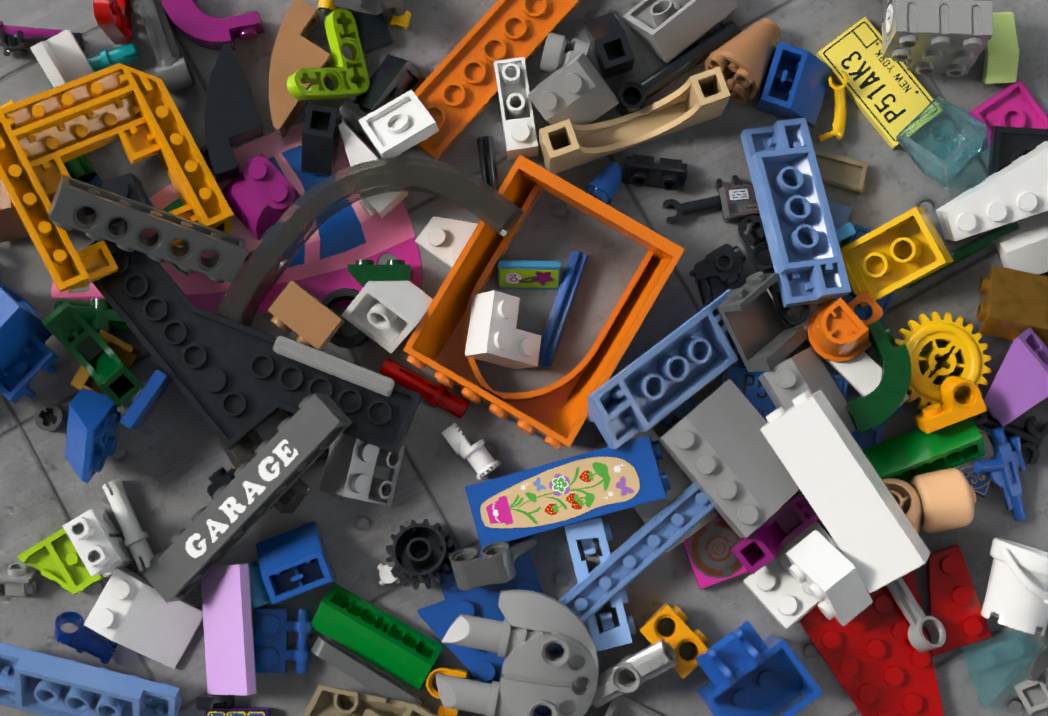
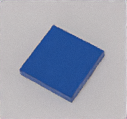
M158 369L154 371L120 420L123 425L129 429H139L172 382L165 371Z

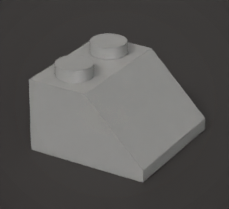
M584 52L537 84L528 94L529 99L551 125L570 119V122L573 124H590L619 104V100Z

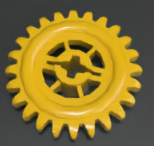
M934 311L931 313V321L925 314L919 315L920 324L914 320L907 322L911 331L904 328L898 330V333L904 340L895 339L893 345L898 347L906 344L911 361V379L908 388L910 397L906 402L909 403L918 398V410L923 409L927 403L929 405H943L940 396L941 385L932 382L935 378L940 377L944 381L955 368H961L962 371L959 376L973 382L977 387L978 385H988V381L982 375L992 372L989 367L984 365V362L992 360L991 356L983 354V351L989 345L987 343L979 344L978 341L983 334L971 333L974 327L973 323H969L965 327L962 326V316H958L953 322L951 313L946 312L941 320L938 312ZM935 340H944L949 343L945 348H938ZM927 343H930L931 351L925 354L924 357H920L919 354L922 348ZM957 351L960 352L962 364L957 363L955 356ZM943 356L941 358L942 361L940 362V366L942 368L934 370L936 368L935 365L937 364V361L935 359ZM919 361L921 362V367H922V370H923L924 374H922L921 371H920V367H919V364H918ZM961 386L956 390V400L962 398V396L964 395V386Z

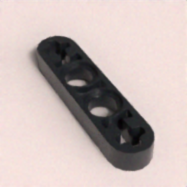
M757 215L745 216L738 225V237L757 272L762 271L764 274L775 273L773 263L763 265L757 259V254L761 250H769L768 243L762 242L752 249L751 246L755 245V239L751 233H744L747 229V224L750 223L753 227H759L757 237L760 242L766 238L761 217ZM772 285L767 289L785 324L797 327L806 322L810 313L809 304L795 306L796 308H803L799 319L794 315L788 316L787 313L790 311V307L784 308L783 303H780V292L775 291Z

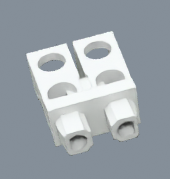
M90 509L63 525L91 576L103 574L104 577H109L115 568L126 567L135 561L128 548H125L123 539L121 537H114L119 532L105 509Z

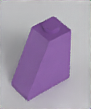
M1031 327L1013 341L984 399L990 415L998 420L1003 427L1048 397V348Z

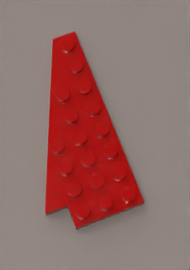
M912 570L901 577L922 609L915 573ZM886 585L869 593L873 603L844 626L834 617L829 620L821 612L818 605L798 621L861 716H944L931 651L926 653L919 652L911 645L908 639L910 624ZM922 626L923 635L928 641L926 628Z

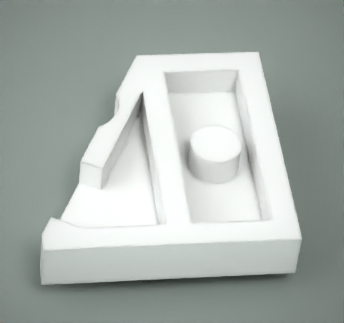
M433 216L415 242L452 268L478 223Z

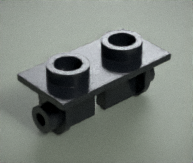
M636 154L626 156L623 183L638 187L648 186L670 191H684L688 174V163H682L681 159L660 158L658 167L653 166L654 157Z

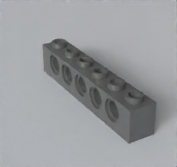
M62 175L49 208V220L53 221L61 229L72 230L73 228L85 232V235L93 240L103 241L105 239L116 243L119 248L125 251L134 252L137 250L146 253L154 261L165 262L166 260L175 263L183 271L189 273L201 272L206 274L209 279L218 283L227 281L234 284L248 253L244 239L66 175ZM88 206L93 208L95 212L90 216H84L78 210ZM114 218H123L126 221L120 227H115L109 222ZM145 229L157 231L153 237H144L140 234ZM178 239L187 242L181 248L171 246L172 242ZM207 250H213L217 252L216 255L212 258H204L201 256V254Z

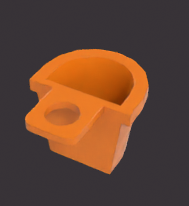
M867 292L860 293L848 304L842 298L824 302L810 317L807 328L808 341L814 352L824 360L835 363L849 362L872 346L869 341V329L867 326L879 320L883 315V310ZM859 303L868 304L872 308V316L867 320H860L854 313L855 306Z

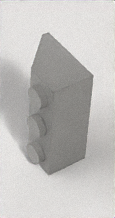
M642 0L622 17L649 51L668 63L670 60L678 57L694 41L702 38L714 25L726 19L738 6L735 0Z
M812 347L794 355L771 371H767L758 377L776 409L782 406L784 411L794 406L792 400L808 390L812 395L821 389L850 434L856 431L845 408L847 405L846 400Z

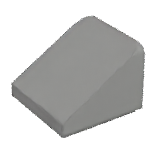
M1047 669L1044 670L1036 681L1026 678L1013 686L1029 715L1048 708V689L1045 687Z

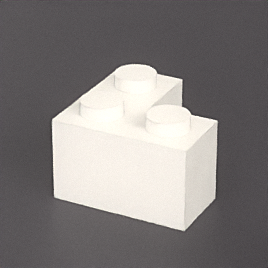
M495 290L473 295L465 350L466 357L515 370L538 366L541 335L516 329L520 303L519 297Z
M814 530L786 553L792 564L789 568L791 574L799 583L806 581L810 585L808 587L809 591L820 602L818 607L829 620L834 617L844 626L873 603L856 567L817 530Z

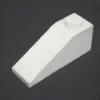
M342 122L338 127L358 193L362 198L359 204L370 216L376 213L383 219L409 195L407 188Z

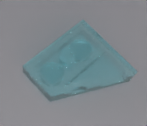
M1016 629L960 647L981 707L989 706L1033 660L1024 632Z

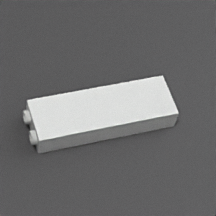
M821 389L812 395L807 390L792 400L794 406L784 411L781 406L766 416L768 422L760 429L844 556L856 567L869 593L926 563L930 551Z

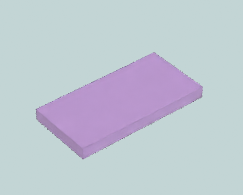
M248 563L217 565L201 580L207 694H256Z

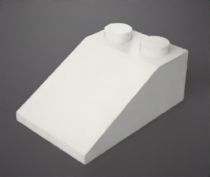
M126 567L115 568L83 625L113 642L176 669L203 620V610L185 600L167 603L146 578Z

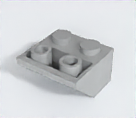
M342 433L330 445L320 491L391 507L405 446L402 445L399 454L396 455Z

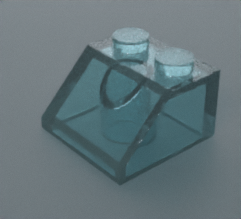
M939 95L896 136L899 144L921 172L944 188H947L988 148L987 126Z

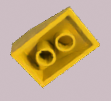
M917 206L840 249L848 280L855 295L858 296L862 292H867L875 301L953 262L925 208ZM860 303L862 307L868 305L866 303Z

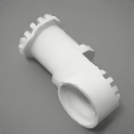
M453 423L441 433L457 455H460L462 459L468 460L477 472L476 478L478 480L483 479L487 474H490L489 471H494L501 465L500 461H495L485 448L486 442L483 439L471 446L466 436L462 435L463 432L461 430L458 432L460 428L457 427V424Z

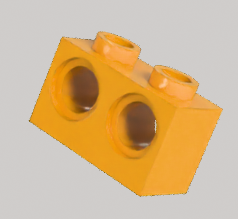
M665 603L638 630L651 644L661 639L670 643L678 661L676 666L672 668L684 679L699 665L695 658L708 649L706 646L710 641L698 628L694 632L691 631L684 623L689 618L676 604L671 608ZM663 618H671L674 623V629L669 635H661L657 630L658 622ZM685 642H692L696 648L694 656L690 659H683L679 655V648Z

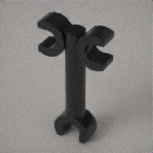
M17 30V34L14 35L0 31V46L3 47L5 56H10V53L13 52L27 56V49L51 37H24V32L21 30ZM72 33L80 48L84 51L82 33Z
M737 175L732 176V184L740 185ZM721 178L717 179L715 184L718 193L719 189L723 187ZM720 195L685 203L669 199L663 202L662 206L663 208L673 207L676 210L675 216L666 218L667 224H675L682 215L720 208L722 204ZM722 212V218L724 222H729L730 219H724V214Z
M987 411L978 414L977 420H973L976 426L984 425L990 429L1003 427L998 420L987 414ZM1034 416L1026 419L1024 423L1025 430L1009 423L1003 427L1006 436H1021V452L1024 449L1030 452V458L1028 459V464L1030 465L1035 464L1040 457L1038 448L1042 442L1041 437L1048 435V423L1043 424L1040 432L1034 429V422L1036 421Z

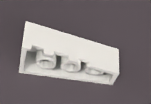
M1048 141L1041 143L1036 149L1026 155H1022L1009 166L997 173L995 172L974 188L968 189L938 208L936 212L944 239L958 241L1048 211Z

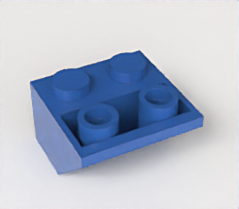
M778 42L765 77L756 110L784 119L806 118L807 125L814 128L833 69L807 50Z
M84 388L79 391L69 404L65 457L81 481L89 483L96 472L100 473L102 471L106 458L109 455L113 456L116 451L118 438L114 436L120 422L121 412L117 411L118 406L107 395Z
M316 521L255 544L261 576L272 605L337 580Z

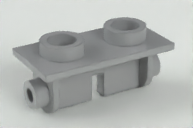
M25 563L0 564V584L5 585V595L28 597L29 594H34L36 582L31 581V579L38 570L32 566H27Z

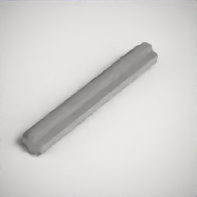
M278 336L274 343L273 350L277 354L379 394L390 396L394 389L395 382L391 378L289 338Z

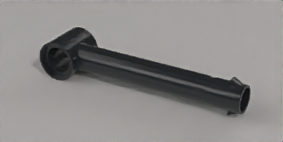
M733 21L721 23V28L713 34L707 36L641 82L631 81L623 84L617 95L619 104L616 105L617 111L624 116L642 109L644 102L648 98L705 61L714 50L741 33L738 26ZM632 94L638 99V103L635 105L627 104L623 96Z

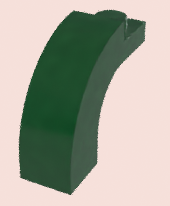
M67 300L41 321L81 363L98 387L119 408L144 387L115 350Z
M880 320L867 326L869 329V339L881 363L882 376L880 383L871 393L847 403L845 407L858 436L880 427L889 420L903 402L910 385L911 361L906 344L893 349L892 344L895 343L893 334L888 326H882Z

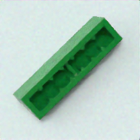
M972 417L929 434L918 428L862 450L881 480L895 478L909 484L915 475L954 468L986 455L983 437Z
M334 583L321 601L311 622V626L315 630L420 690L444 646Z

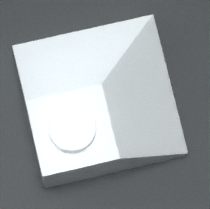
M368 281L341 316L392 354L421 320L433 299L410 281Z

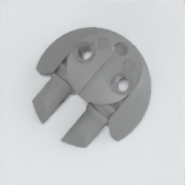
M504 590L500 592L498 603L505 617L504 622L460 614L447 630L442 640L443 643L495 652L498 657H503L504 661L500 682L492 680V684L436 673L437 689L444 707L486 716H584L589 709L598 683L596 648L588 629L581 619L569 607L555 598L530 590ZM551 643H559L564 649L558 654H553L546 647ZM545 705L551 709V712L547 715H540L535 711V708Z

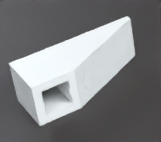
M519 57L494 61L508 160L517 159L519 155L525 158L538 156V142L532 103L528 97L530 90L525 58Z

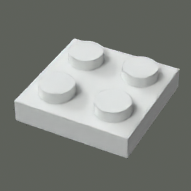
M412 90L358 120L362 129L385 162L399 156L402 152L440 131L435 120Z

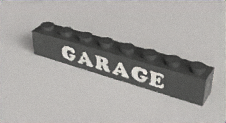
M310 394L305 397L298 406L300 408L293 417H288L282 421L277 427L278 433L271 440L264 441L256 449L255 453L257 455L250 462L242 464L235 471V478L228 485L220 487L213 494L214 500L207 507L201 508L193 515L191 519L193 522L188 528L179 531L172 537L170 547L152 558L150 561L151 567L143 575L167 603L183 600L352 423L349 417L328 394Z

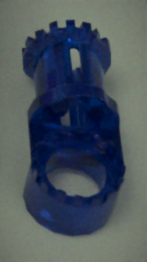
M64 612L56 618L54 637L55 639L57 638L58 642L61 641V644L76 649V652L80 654L86 652L100 659L102 664H108V661L113 656L111 651L115 652L114 649L117 648L118 643L83 625V617L76 612ZM65 623H73L78 627V630L73 633H67L60 627Z

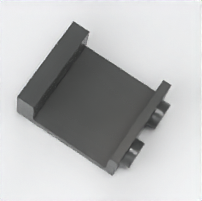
M761 271L746 278L747 283L741 288L729 292L726 295L727 299L717 307L748 372L771 371L808 338L803 327H784L767 289L780 279L778 273L764 274Z

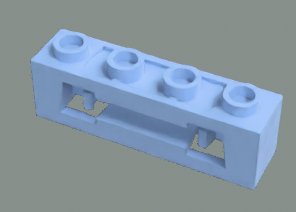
M601 517L564 526L577 583L586 577L589 572L586 560L581 561L576 540L581 539L584 555L587 556L596 553L592 538H597L602 555L598 556L600 563L611 555L608 542L613 541L609 522L603 523ZM625 587L609 600L610 606L612 608L615 607L619 624L614 626L610 611L599 614L603 630L600 632L595 614L587 620L596 652L633 643L631 635L636 634L632 615L626 616L623 604L629 603Z

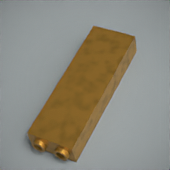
M992 265L987 275L980 278L977 292L982 295L981 302L976 311V320L980 321L979 333L1014 341L1026 329L1031 327L1048 348V277Z

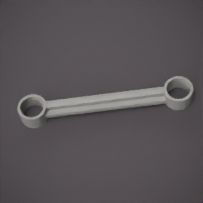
M902 577L886 584V587L910 624L908 639L911 645L917 651L923 653L942 646L946 640L944 626L937 618L925 616ZM922 626L929 631L931 643L924 637Z

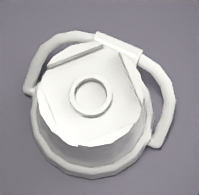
M994 538L990 552L991 557H993V563L980 615L989 619L991 614L999 618L997 622L999 624L1030 634H1035L1036 631L1040 636H1044L1048 624V552L1006 539Z

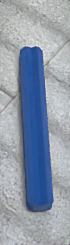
M575 250L570 254L541 338L538 366L541 368L550 369L588 261V255L584 252Z

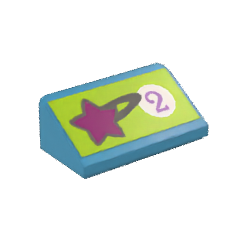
M498 261V286L501 289L557 290L560 286L561 262Z

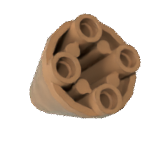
M763 18L714 50L707 57L705 70L720 66L730 95L736 103L746 104L760 90L781 34L779 26L774 21Z

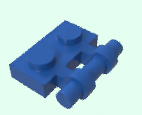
M289 608L255 609V673H286L288 660L296 661L295 673H308V661L312 659V651L309 650V632H312V621H309L310 609H297V621H289ZM288 631L296 632V650H288Z

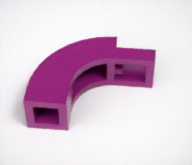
M161 0L166 13L177 29L191 42L206 49L220 51L224 44L230 43L234 51L237 50L235 38L249 40L255 38L257 34L264 33L263 23L257 11L226 18H215L201 12L198 9L197 0Z
M802 491L797 492L747 538H741L731 550L752 575L775 559L790 541L820 518Z

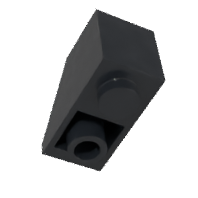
M613 12L583 23L603 79L633 69L635 59L625 31Z
M307 103L302 131L301 171L303 173L333 176L340 136L338 126L342 123V115L338 108Z

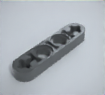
M319 636L311 648L315 655L382 697L411 702L420 706L425 702L414 692L324 637Z

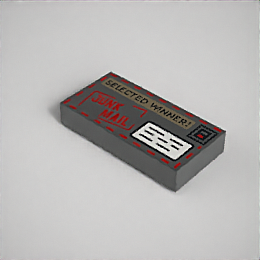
M753 184L723 186L719 189L724 219L740 218L748 215L760 216Z

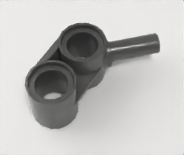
M529 535L511 548H509L506 542L491 543L482 548L481 558H479L478 552L474 548H464L454 552L450 556V561L458 589L472 590L480 586L502 584L512 580L516 576L514 564L517 562V558L536 547V539Z

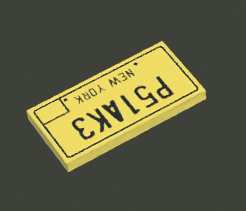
M863 17L816 54L818 59L833 69L831 75L839 85L844 83L841 71H845L848 74L849 81L845 86V92L891 149H894L942 111L911 71L907 70V66L903 62L893 61L892 58H882V36L866 17Z

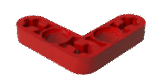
M93 0L96 22L115 45L131 42L130 0Z

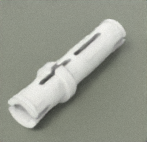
M121 478L108 482L109 485L104 484L102 489L108 498L126 539L123 541L125 548L128 547L130 549L139 573L147 571L151 567L150 561L154 557L147 541L149 535L147 531L143 532Z

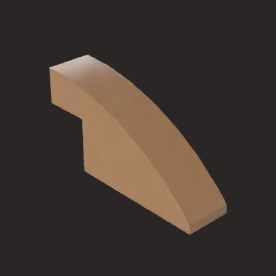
M294 0L284 17L274 44L269 70V102L272 122L277 133L283 138L309 102V100H297L292 97L287 89L288 77L299 69L326 68L334 65L330 53L308 40L321 19L317 9L302 0ZM299 80L300 85H304L305 88H308L311 85H313V81L311 83L303 84Z

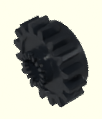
M424 519L423 523H416L415 520H411V525L407 527L399 526L400 532L397 535L392 534L390 536L393 544L386 546L387 553L391 555L386 558V562L389 567H393L391 569L393 577L397 578L400 576V582L403 586H406L411 581L414 590L419 588L420 583H424L427 589H431V581L434 579L439 584L443 583L440 575L442 573L448 575L452 573L448 563L451 564V552L456 550L454 542H448L451 539L449 532L444 531L441 533V525L436 523L434 526H431L428 519ZM417 551H428L423 558H414Z

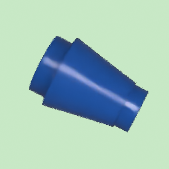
M610 161L586 185V193L605 204H611L625 169L620 164Z

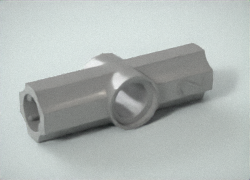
M661 639L635 654L624 656L619 663L599 673L596 692L591 704L598 708L624 693L634 692L642 683L676 666L678 661L670 643ZM623 669L632 671L636 678L628 677Z

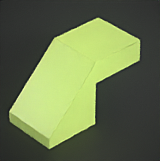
M1013 12L993 13V36L987 41V45L984 48L985 57L982 80L985 84L1013 83L1017 80L1019 46Z

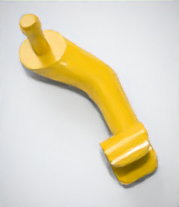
M841 71V75L844 78L842 85L835 84L833 77H829V85L834 89L833 130L820 134L818 136L820 142L833 136L841 140L844 136L847 116L845 86L849 81L848 74L845 71Z

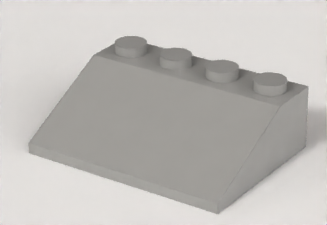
M728 379L662 435L658 442L689 479L697 485L699 490L706 496L708 501L740 538H747L781 508L800 488L760 430L767 421L731 379Z

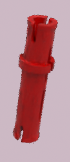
M390 358L386 359L380 369L379 374L393 379L399 386L420 393L424 400L430 402V406L433 408L439 407L460 420L469 407V401L446 390L447 386L443 384L437 385Z

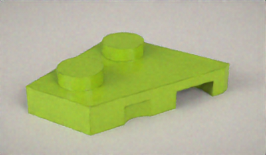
M64 528L17 556L19 561L32 566L41 572L40 574L49 580L59 583L62 588L73 595L79 594L104 578L103 574L90 575Z

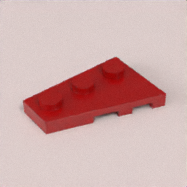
M955 545L931 553L926 561L927 594H929L928 616L937 618L944 626L946 632L944 644L931 650L933 657L992 636L985 617L980 615L982 608L960 546Z

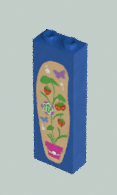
M648 435L626 441L617 449L605 447L466 486L465 489L481 549L494 542H508L667 498L666 491L672 489L667 471L661 472L657 460L663 459L658 440L652 441L651 436Z

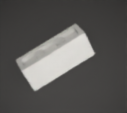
M69 29L30 47L54 88L95 72Z

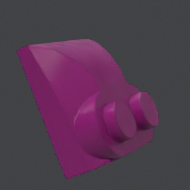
M262 153L257 157L249 159L243 171L221 191L231 211L258 241L304 201L299 192Z

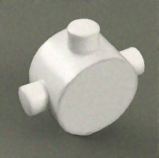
M380 563L377 567L380 570L379 576L381 580L379 584L382 586L393 582L399 584L400 578L393 577L391 573L393 567H389L388 564L383 565Z

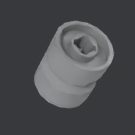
M549 32L542 54L540 71L553 74L582 52L588 58L591 42L576 38L569 42L566 36Z

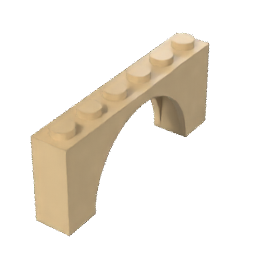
M719 66L690 76L686 83L675 92L636 112L594 124L578 125L571 123L570 119L541 128L539 129V149L546 169L553 174H557L722 116L731 95Z

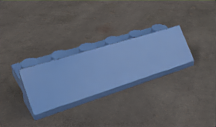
M806 118L778 120L773 126L744 129L740 136L774 271L780 276L777 283L783 307L808 304L809 307H813L849 294L851 287Z
M728 289L588 396V421L595 422L609 448L617 449L639 431L647 432L738 360L736 355L739 352L717 308L727 299L726 295L732 289Z
M0 643V705L43 716L179 715L183 698H179V688L167 683L142 679L135 675L110 671L104 667L98 668L79 663L72 659L67 660L51 656L44 652L31 651L13 644Z

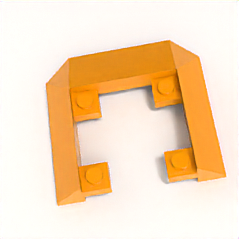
M121 63L0 109V180L59 292L86 288L89 283L118 271V266L104 240L76 252L66 231L57 227L53 221L49 220V208L51 206L49 198L54 197L62 175L70 177L63 164L64 162L119 141L131 164L157 154L184 205L169 213L213 229L234 215L162 79ZM178 239L172 243L176 246L185 242V240Z

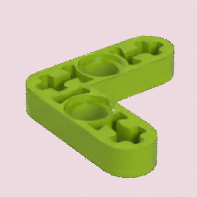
M337 8L328 14L324 21L334 67L303 68L288 77L287 89L295 99L354 98L368 90L370 83L355 18L349 10ZM342 46L350 49L352 60L345 58L342 53ZM324 76L329 77L333 81V91L327 89L324 85ZM299 80L303 84L311 83L313 81V85H311L308 88H305L304 85H300Z

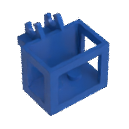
M0 281V392L9 401L16 404L23 395L30 398L36 395V392L28 386L42 369L52 375L58 371L52 364L59 356L45 343L52 336V333L41 322L45 318L17 291Z
M748 620L695 658L696 662L710 679L697 689L696 692L714 716H774L799 696L803 695V698L779 715L794 716L823 694L783 638L771 634L762 640Z

